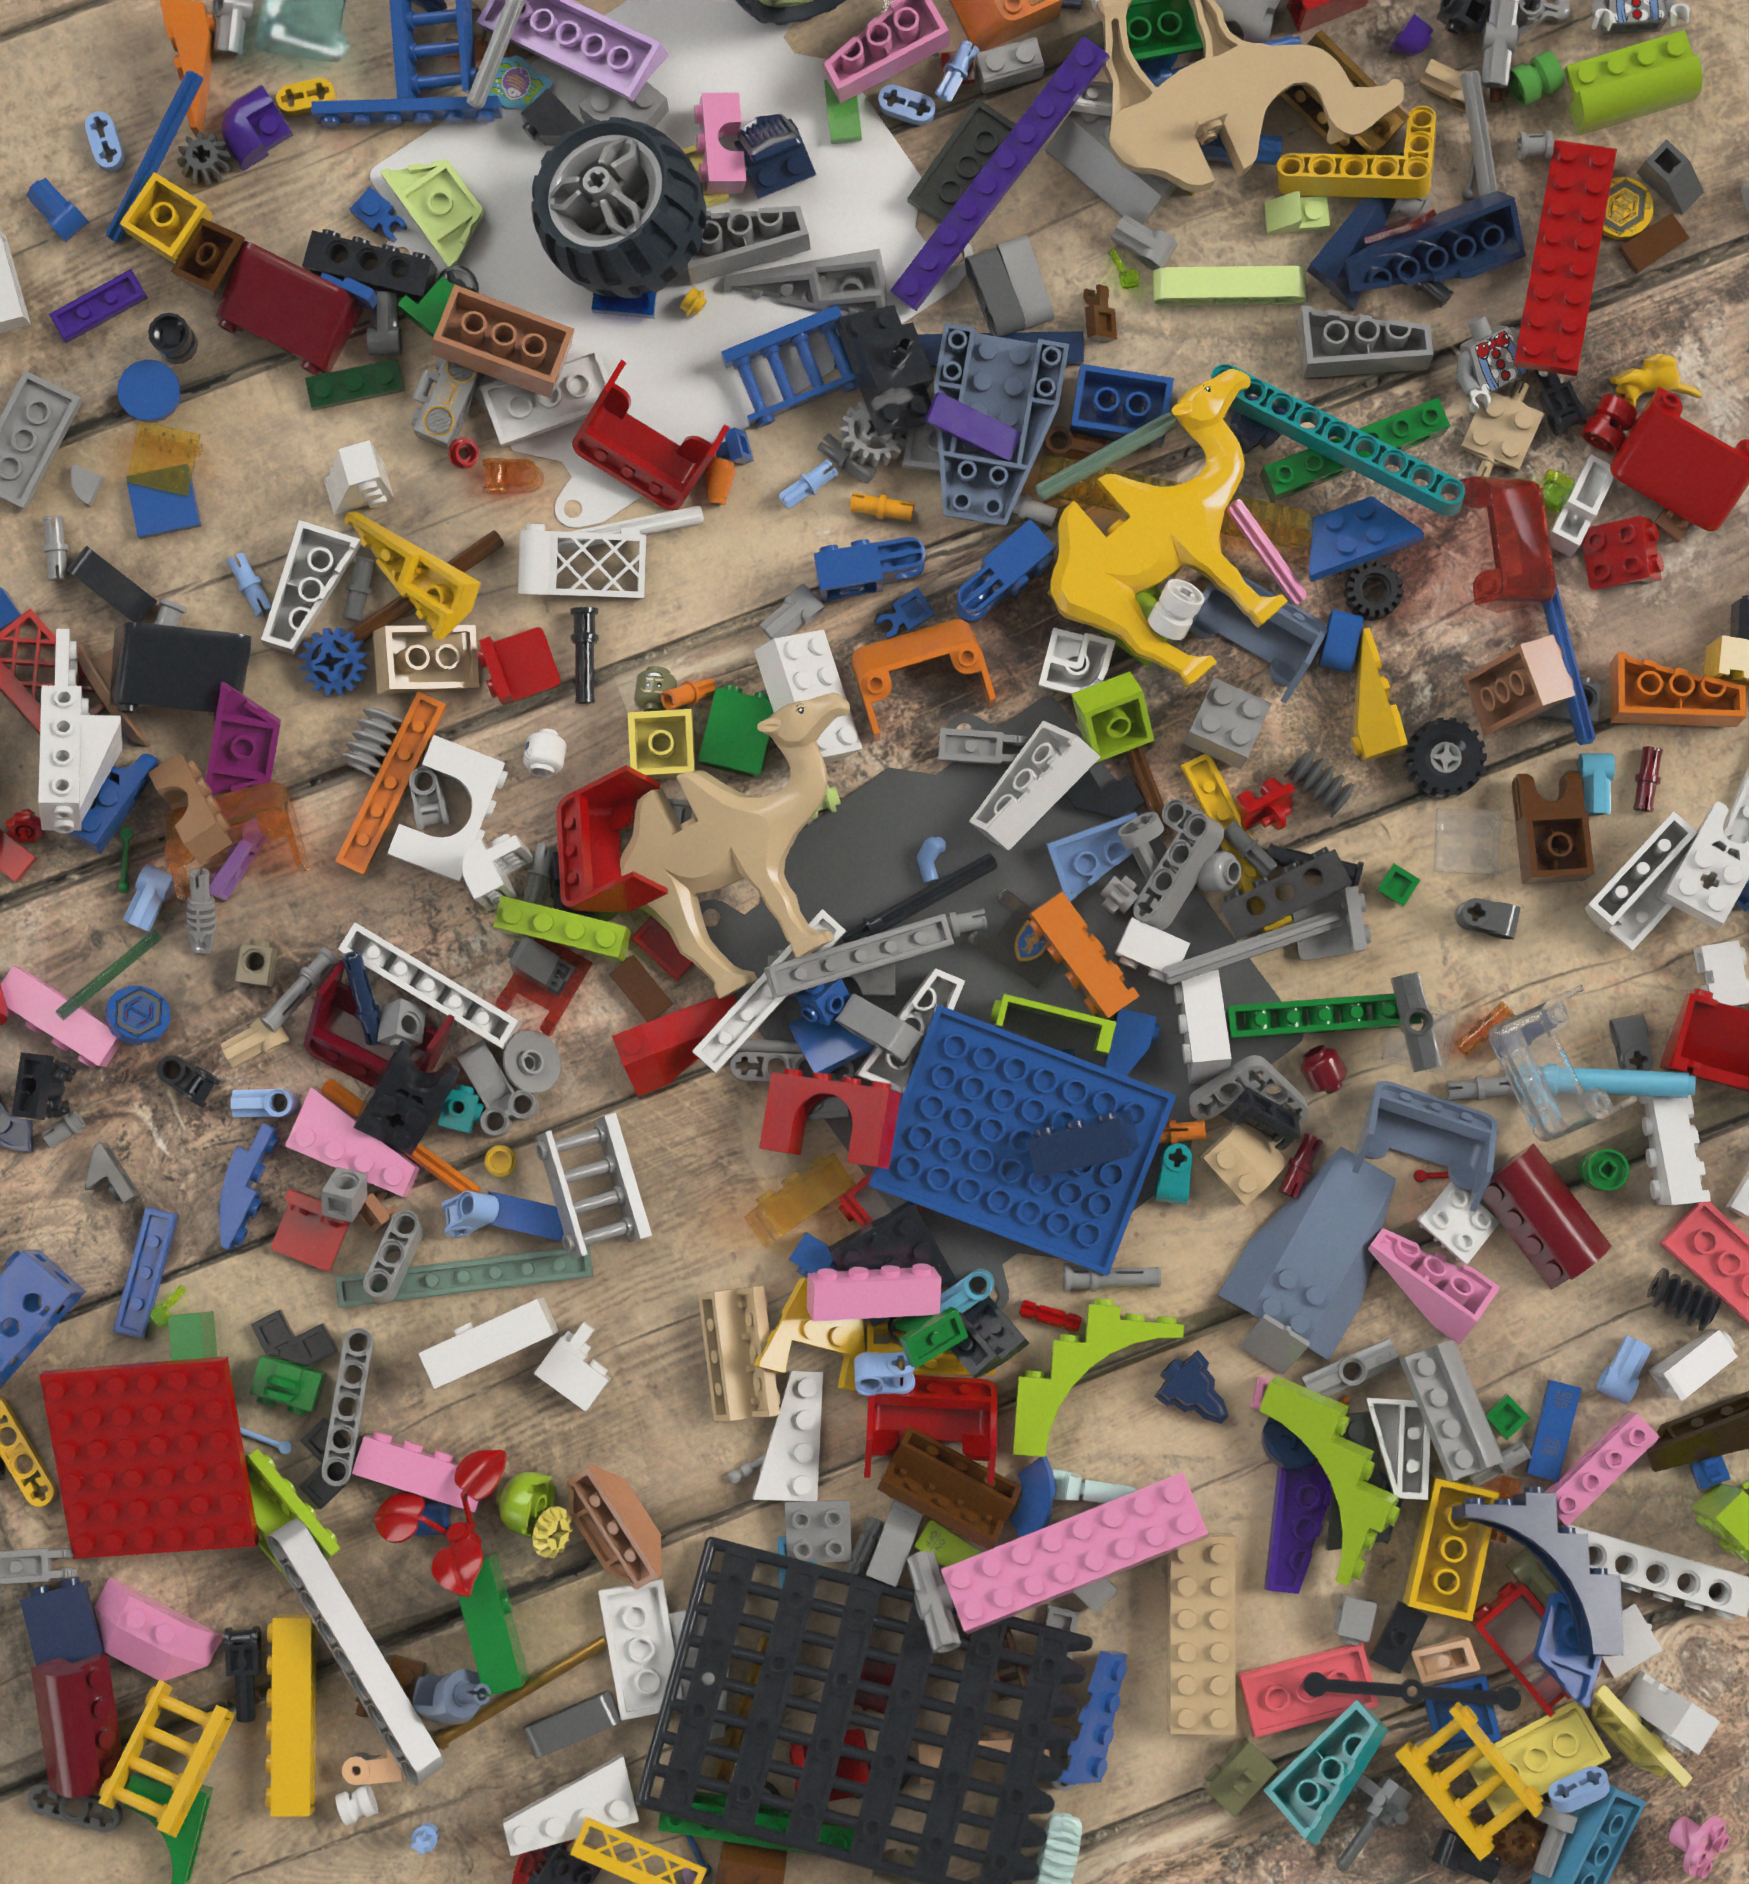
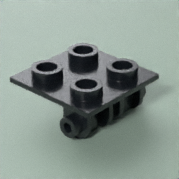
M561 1842L549 1846V1850L543 1857L547 1863L539 1861L538 1866L542 1870L534 1869L533 1875L526 1884H592L602 1868L570 1855V1851L566 1850L568 1847Z

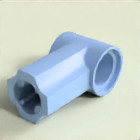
M149 863L146 864L137 878L135 885L137 891L123 920L150 932L163 902H167L174 892L178 880L177 876Z
M287 1089L233 1090L231 1097V1110L234 1118H286L295 1114L299 1107L297 1095ZM281 1094L288 1101L286 1109L282 1112L278 1111L275 1106V1101Z
M1625 1335L1611 1365H1608L1602 1372L1596 1390L1627 1405L1636 1393L1639 1385V1379L1637 1378L1652 1348L1637 1339Z

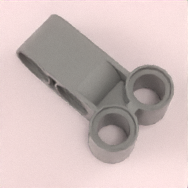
M485 1039L457 1055L461 1066L487 1108L480 1117L481 1127L486 1133L495 1137L504 1136L512 1128L513 1117L521 1120H530L538 1114L540 1110L538 1098L526 1090L516 1091ZM522 1097H529L532 1102L531 1109L525 1114H520L516 1109L517 1101ZM501 1113L504 1118L503 1127L494 1131L489 1126V1119L493 1114Z

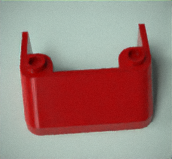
M620 360L574 437L572 447L578 456L660 507L667 510H677L682 506L707 468L730 427L724 424L712 444L702 437L688 436L679 446L627 413L631 406L630 395L626 390L615 384V381L626 365V362Z
M625 765L562 798L556 810L560 896L564 906L574 911L631 912L668 894V888L634 871L622 876L620 868L619 831L629 827L634 822L637 800L651 790L660 789L659 782Z
M914 1375L915 1387L907 1394H876L868 1396L864 1478L871 1477L872 1455L886 1456L895 1452L898 1447V1439H902L908 1426L936 1441L962 1442V1452L967 1458L975 1461H987V1484L994 1485L997 1453V1387L993 1382L980 1378ZM900 1377L901 1386L903 1385V1377Z

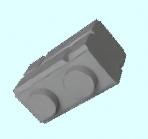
M1036 37L1023 40L1021 44L1016 42L976 53L975 68L983 94L1043 78L1044 62Z

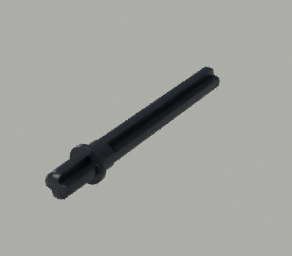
M988 853L868 920L866 917L863 918L864 923L844 933L842 936L844 944L885 932L892 926L990 873L998 867L994 856Z

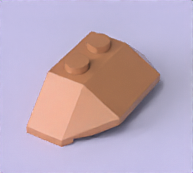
M592 1464L567 1480V1487L569 1488L570 1516H572L573 1521L604 1570L618 1579L630 1583V1586L636 1590L662 1575L661 1533L627 1480Z

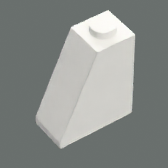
M1711 1328L1650 1368L1648 1372L1666 1398L1682 1401L1737 1358L1733 1351L1735 1344L1725 1331L1721 1332L1719 1329Z

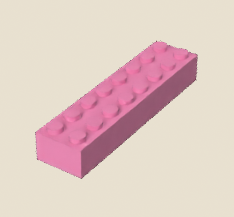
M1182 1472L943 1568L941 1572L963 1630L969 1634L1206 1539L1209 1535Z

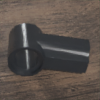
M1443 1829L1431 1860L1456 1872L1461 1870L1492 1884L1500 1871L1502 1857L1490 1852V1854L1479 1861L1459 1834Z

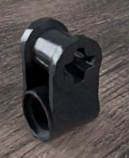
M170 1055L163 1057L157 1065L159 1079L202 1108L206 1106L205 1100L213 1087L221 1082L219 1078L180 1056ZM172 1061H177L181 1067L180 1075L175 1079H171L166 1072L168 1064Z

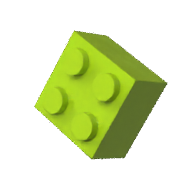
M1130 671L1071 693L1082 740L1100 756L1095 763L1154 741L1143 690Z

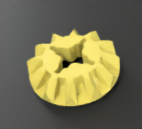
M553 1506L546 1509L538 1518L533 1530L532 1541L534 1550L539 1556L555 1558L557 1553L564 1552V1544L570 1542L568 1536L573 1530V1527L569 1525L572 1516L567 1514L566 1509Z

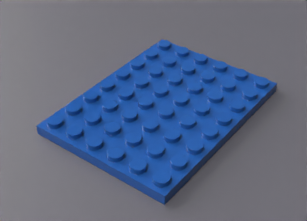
M936 1004L900 1098L889 1169L874 1167L868 1186L1108 1275L1177 1095ZM1131 1110L1140 1146L1130 1157L1036 1178L1026 1141L1031 1135L1035 1134L1034 1129L1053 1125V1129L1065 1126V1122L1084 1118V1121L1096 1118V1115L1104 1112Z

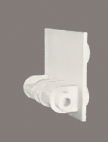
M1450 1181L1429 1209L1420 1214L1417 1221L1420 1223L1419 1227L1421 1229L1424 1228L1434 1236L1433 1240L1435 1242L1440 1241L1442 1243L1440 1246L1442 1248L1446 1247L1455 1256L1456 1261L1460 1260L1464 1265H1467L1500 1222L1480 1203L1476 1212L1469 1210L1471 1195L1465 1189L1456 1187Z

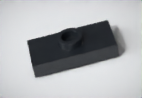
M1397 1600L1370 1659L1400 1674L1428 1615Z

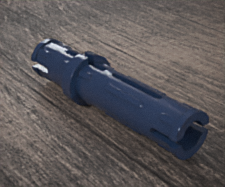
M347 952L341 958L356 1004V1019L361 1023L366 1044H380L381 1042H378L377 1039L381 1010L379 1005L375 1003L362 952Z

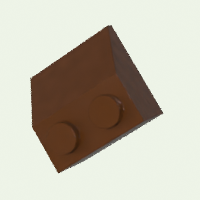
M201 218L171 272L194 289L214 298L231 270L245 238L238 233Z
M723 1841L715 1884H783L788 1851Z

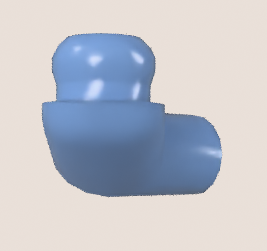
M932 836L927 838L916 858L924 883L939 879L934 861L946 849V842L942 837Z

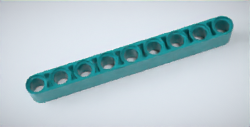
M1220 364L1212 370L1211 379L1229 369L1242 371L1250 378V386L1245 390L1239 391L1229 408L1442 516H1453L1460 511L1465 495V487L1461 481L1233 365ZM1255 394L1259 399L1251 401L1245 398V396ZM1276 408L1285 409L1287 413L1283 415H1278L1274 413L1273 410ZM1304 422H1310L1314 424L1315 427L1312 429L1303 428L1301 424ZM1337 436L1343 439V442L1333 443L1329 438ZM1365 450L1368 451L1371 454V456L1363 458L1360 457L1357 454V452ZM1395 465L1400 470L1397 472H1390L1385 468V466ZM1416 479L1425 480L1428 483V485L1417 486L1413 481ZM1445 493L1453 494L1456 500H1445L1442 495Z

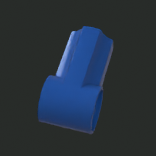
M46 178L37 180L29 187L26 196L39 212L48 219L46 220L47 223L65 242L70 240L89 223L70 200L67 202Z

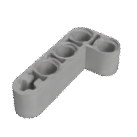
M1179 799L1170 800L1162 810L1163 822L1178 833L1133 906V913L1137 920L1159 930L1167 928L1172 923L1198 881L1199 872L1203 864L1216 852L1224 838V829L1220 823Z

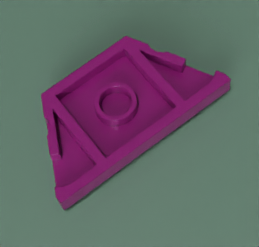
M221 682L205 779L212 790V796L213 794L231 790V792L243 790L249 785L258 786L271 782L281 719L224 682Z

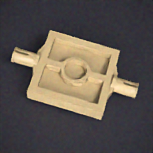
M1517 381L1511 397L1501 396L1494 392L1488 393L1491 398L1488 409L1485 408L1483 402H1480L1479 409L1475 413L1460 449L1474 454L1482 461L1474 476L1477 480H1480L1485 469L1486 471L1481 481L1487 482L1493 466L1506 467L1519 472L1544 415L1543 412L1528 407L1522 402L1529 388L1527 383H1524L1521 392L1518 393L1522 381Z

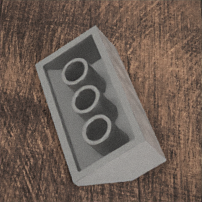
M1071 111L1045 148V151L1122 218L1124 215H1127L1144 225L1178 186L1164 177L1140 174L1120 166L1109 148L1110 116Z

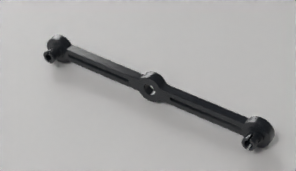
M1316 1671L1308 1673L1303 1679L1305 1692L1313 1697H1320L1325 1692L1401 1697L1409 1704H1418L1423 1699L1498 1704L1505 1711H1514L1521 1703L1519 1691L1511 1686H1503L1498 1691L1423 1686L1415 1679H1407L1402 1684L1326 1678ZM1410 1686H1415L1417 1689L1416 1694L1412 1697L1408 1696L1407 1689Z

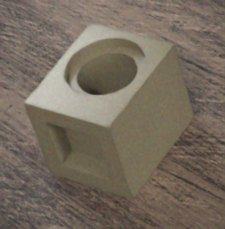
M251 939L250 945L240 944L235 982L272 988L278 950L269 947L270 942ZM261 954L264 958V965L260 970L253 971L250 967V961L253 956Z

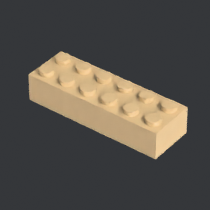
M1208 1533V1538L1167 1554V1729L1170 1734L1235 1735V1536L1231 1533Z

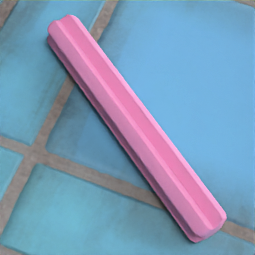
M1236 499L1231 502L1226 509L1228 515L1290 602L1297 605L1305 600V589L1242 500Z

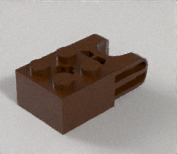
M1576 770L1567 771L1559 780V794L1556 801H1547L1538 794L1531 775L1526 773L1516 774L1512 781V797L1522 885L1584 881L1595 874L1588 811H1585L1581 774ZM1551 844L1553 848H1558V853L1553 851Z

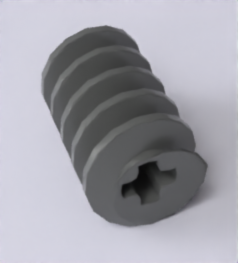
M1312 749L1301 755L1284 777L1294 773L1292 784L1296 785L1303 781L1302 793L1314 790L1311 800L1314 802L1323 798L1324 800L1320 808L1324 810L1332 806L1333 809L1330 814L1332 818L1351 797L1354 784L1349 783L1342 787L1345 776L1340 774L1332 778L1335 768L1330 766L1323 770L1325 759L1322 757L1313 761L1316 751Z

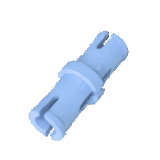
M239 553L236 555L241 567L237 565L234 557L228 559L227 564L239 583L238 589L241 594H245L255 617L264 616L259 603H262L267 614L270 613L272 605L261 587L263 582L260 576H255L246 558V554Z

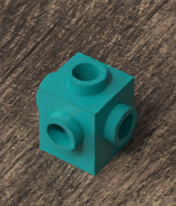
M457 1084L456 1090L452 1089L438 1111L441 1113L438 1126L473 1134L475 1123H480V1117L485 1110V1104L481 1103V1097L474 1095L476 1089ZM460 1103L464 1104L462 1113H458L457 1110Z

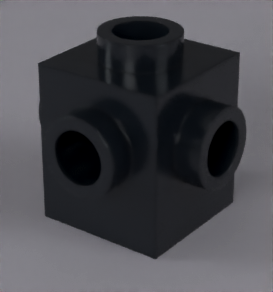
M1442 0L1436 19L1445 24V29L1454 35L1462 36L1463 33H1480L1489 14L1491 2L1488 0Z

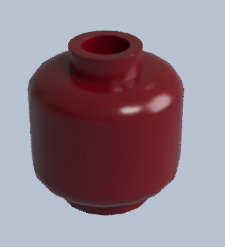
M1318 1045L1303 1055L1300 1070L1313 1091H1325L1326 1094H1332L1342 1088V1081L1346 1078L1348 1071L1335 1048Z

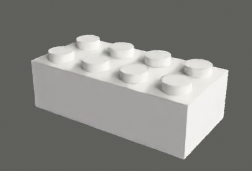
M824 630L774 638L754 650L774 713L787 704L812 699L828 693H838L846 699ZM851 712L846 716H838L817 739L824 763L843 760L862 750Z

